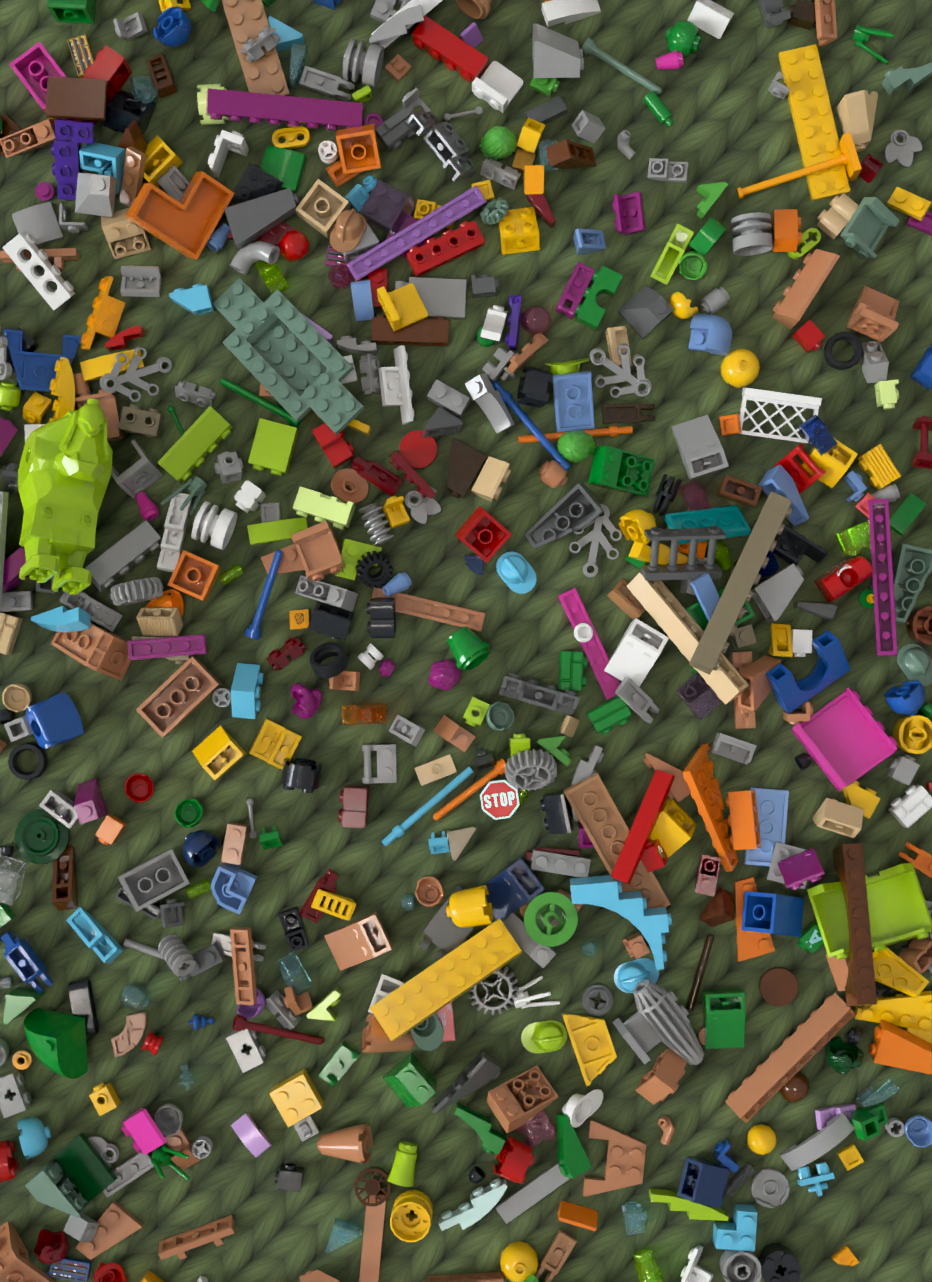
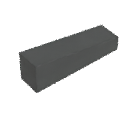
M121 885L115 894V898L133 907ZM155 903L139 910L156 921L161 914L160 906Z

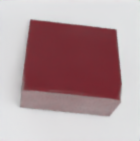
M868 153L860 164L862 169L858 176L870 183L884 164Z

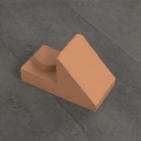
M445 715L433 730L463 752L468 749L475 738L473 734Z
M182 1127L177 1134L164 1136L169 1148L189 1156L188 1159L174 1154L171 1157V1160L183 1170L201 1160L192 1154V1143Z

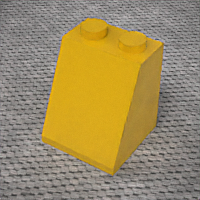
M668 798L664 802L649 839L652 841L659 839L669 858L691 839L697 823L674 800L671 801Z

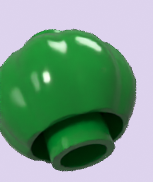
M683 20L677 22L672 28L669 27L665 34L669 51L677 50V52H682L683 58L690 56L691 51L697 52L702 38L698 36L699 29L690 21Z

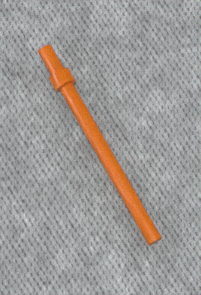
M617 425L609 426V428L584 430V432L593 437H618L620 434H632L633 428L632 426L617 427ZM566 432L546 433L543 435L549 441L559 440V437ZM534 435L518 436L519 444L539 442Z

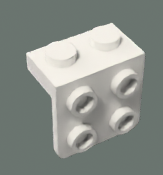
M493 61L480 79L476 77L472 82V92L478 98L488 102L492 108L503 113L523 86V80L497 61Z
M222 130L221 134L217 135L214 146H216L214 153H211L208 159L213 175L219 177L229 150L247 157L249 148L242 134L236 131L230 133Z

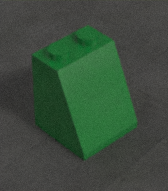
M48 0L47 7L56 22L95 24L96 0Z
M412 1052L382 1077L407 1107L421 1106L436 1093L437 1081Z

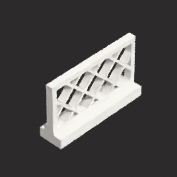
M743 388L740 409L742 433L740 434L813 444L822 398ZM747 400L754 401L758 406L752 413H749L745 408ZM768 403H773L777 411L768 416L763 407ZM786 406H792L796 413L787 419L781 410ZM806 408L814 409L813 417L806 422L801 412ZM761 410L766 419L757 424L752 415ZM779 412L785 421L776 427L770 418ZM798 415L804 424L795 430L789 421ZM750 418L755 427L750 431L742 430L743 422ZM766 421H769L774 428L768 434L763 433L760 429V426ZM787 423L793 432L788 436H783L778 429ZM805 426L810 431L809 440L802 439L797 433Z

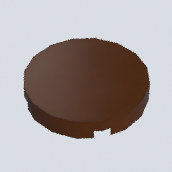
M774 967L763 973L759 983V990L767 1003L781 1007L788 1005L795 999L798 993V983L790 971L781 967Z

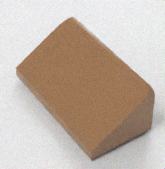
M622 578L607 596L633 620L635 618L638 619L645 609L638 599L632 595L627 587L628 583Z

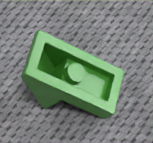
M726 182L702 184L697 187L696 191L704 197L697 206L699 210L696 215L699 218L703 219L728 186Z
M565 735L537 739L536 742L566 766L571 762V759L568 758L570 753L562 747L560 750L557 749L566 737Z

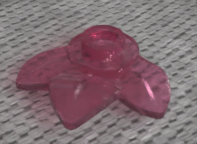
M540 1111L517 1129L519 1133H526L527 1142L532 1147L539 1145L543 1138L553 1141L555 1138V1127L549 1122L548 1116L544 1111Z

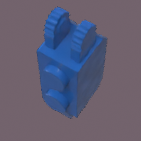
M8 931L1 937L6 945L4 947L6 950L4 953L5 958L26 984L30 983L38 993H42L44 989L36 977L40 976L48 986L53 984V980L46 972L47 967L25 938L21 939L19 936L16 938L11 931Z

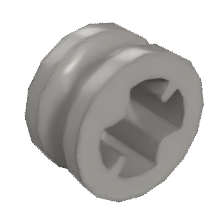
M898 1118L888 1119L889 1123L885 1124L886 1131L893 1137L902 1136L905 1131L904 1124ZM894 1123L899 1126L896 1132L891 1129Z

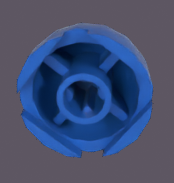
M173 7L166 9L158 17L157 21L159 24L157 28L154 26L153 35L165 46H181L190 38V19L179 7L176 9Z
M918 680L903 682V687L897 688L896 685L885 693L884 696L890 709L898 714H907V716L918 712V709L925 702V691L923 685Z

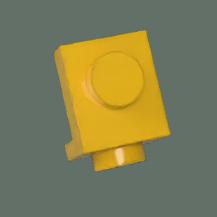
M34 392L23 406V418L31 424H42V417L52 405V400Z
M403 496L388 498L382 508L391 529L407 524L410 521L403 505L405 500Z

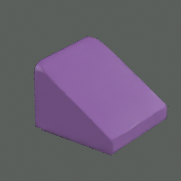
M475 22L460 34V39L473 48L483 40Z

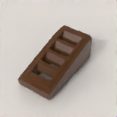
M164 54L147 59L146 63L159 98L177 93ZM163 63V65L153 68V66Z

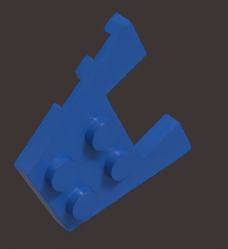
M4 329V336L8 340L7 346L20 390L52 392L49 388L51 380L55 379L57 373L54 371L56 361L60 360V357L68 358L71 365L77 347L80 344L81 336L63 335L62 355L24 352L22 351L23 331Z

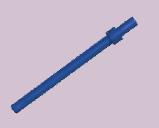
M495 381L492 386L495 391H499L504 403H507L563 469L568 470L571 467L569 463L512 399L511 393L505 391L498 381Z

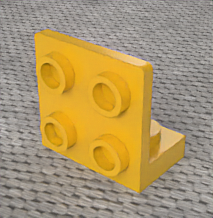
M534 207L508 210L506 216L498 222L502 255L540 250L539 230Z
M413 283L392 292H387L384 286L377 289L378 300L393 331L428 317V312Z

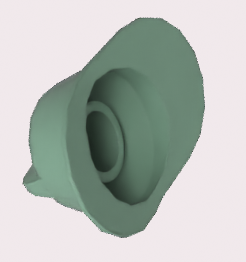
M907 644L903 646L897 656V663L909 681L918 680L923 686L931 684V657L919 645Z
M436 1013L410 1030L416 1044L423 1050H435L443 1041L444 1033Z

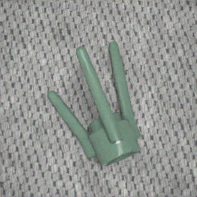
M197 476L193 480L189 478L185 484L166 497L160 504L164 505L189 486L188 491L190 495L184 501L180 510L183 511L191 499L197 496L189 512V516H192L208 485Z

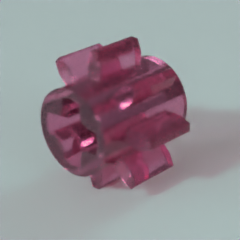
M340 264V266L335 265V267L330 269L328 278L333 282L332 287L340 289L345 288V286L351 283L352 274L348 271L347 266Z

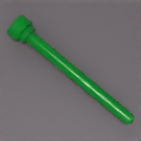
M221 378L219 381L222 386L287 419L290 426L296 428L300 426L303 418L297 422L283 408L225 378Z

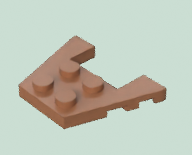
M590 1119L588 1137L608 1140L605 1176L604 1178L584 1176L583 1196L643 1184L646 1143L616 1131L612 1127L603 1125L594 1119Z

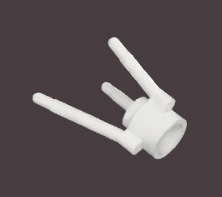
M539 976L524 986L519 987V990L514 993L517 995V998H513L515 1007H521L522 1009L558 1005L560 1001L530 1003L531 1000L551 995V992L529 996L528 991L524 992L525 989L542 980L543 976Z

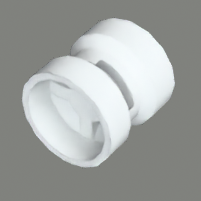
M371 643L367 646V650L358 656L370 670L378 660L384 657Z

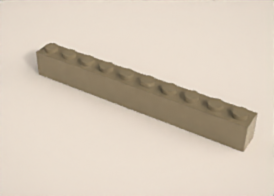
M772 491L770 492L690 660V666L709 675L712 670L717 671L721 660L718 659L720 653L725 654L729 643L726 642L728 636L733 637L737 629V625H735L736 619L741 620L745 612L743 604L745 601L749 603L753 595L751 587L753 584L757 586L761 575L758 574L760 568L765 569L768 563L767 553L768 551L773 552L776 546L775 536L776 534L781 535L784 529L783 519L784 517L788 519L793 508L790 507L792 500Z

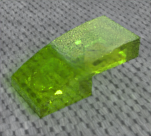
M261 260L254 263L271 294L277 289L282 293L290 288L276 263L271 265Z

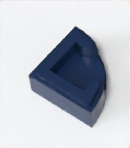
M465 555V562L468 568L476 574L483 575L484 560L477 555Z

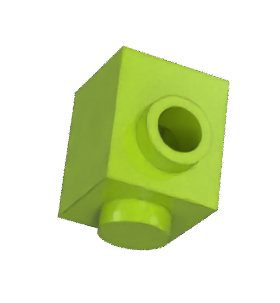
M472 697L463 716L466 719L465 723L473 727L476 724L481 725L490 704Z

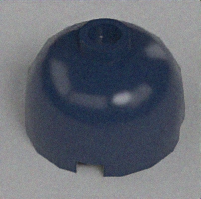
M208 830L191 832L184 839L182 853L185 860L194 869H197V865L200 867L206 865L216 855L217 852L214 850L217 846L220 848L221 840Z

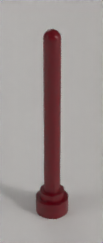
M236 1014L233 1021L232 1030L235 1031L249 1029L318 1045L324 1043L322 1037L250 1022L242 1015Z

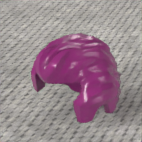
M450 659L436 661L431 666L428 683H430L432 688L435 687L448 691L459 682L461 672L456 663Z

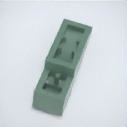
M932 62L910 69H903L902 66L896 70L892 68L884 75L885 79L881 84L889 95H892L903 86H906L911 91L932 76Z

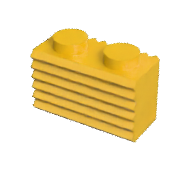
M881 444L858 457L859 467L863 472L866 471L870 477L868 478L870 484L878 490L901 477V474Z

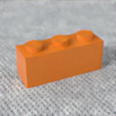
M755 790L728 792L726 804L730 808L728 824L732 828V834L730 835L731 846H733L734 850L761 848Z

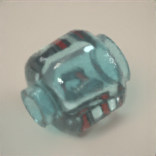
M137 983L127 984L119 997L122 999V1005L134 1012L139 1011L141 1008L145 1009L150 1001V998H148L149 991Z

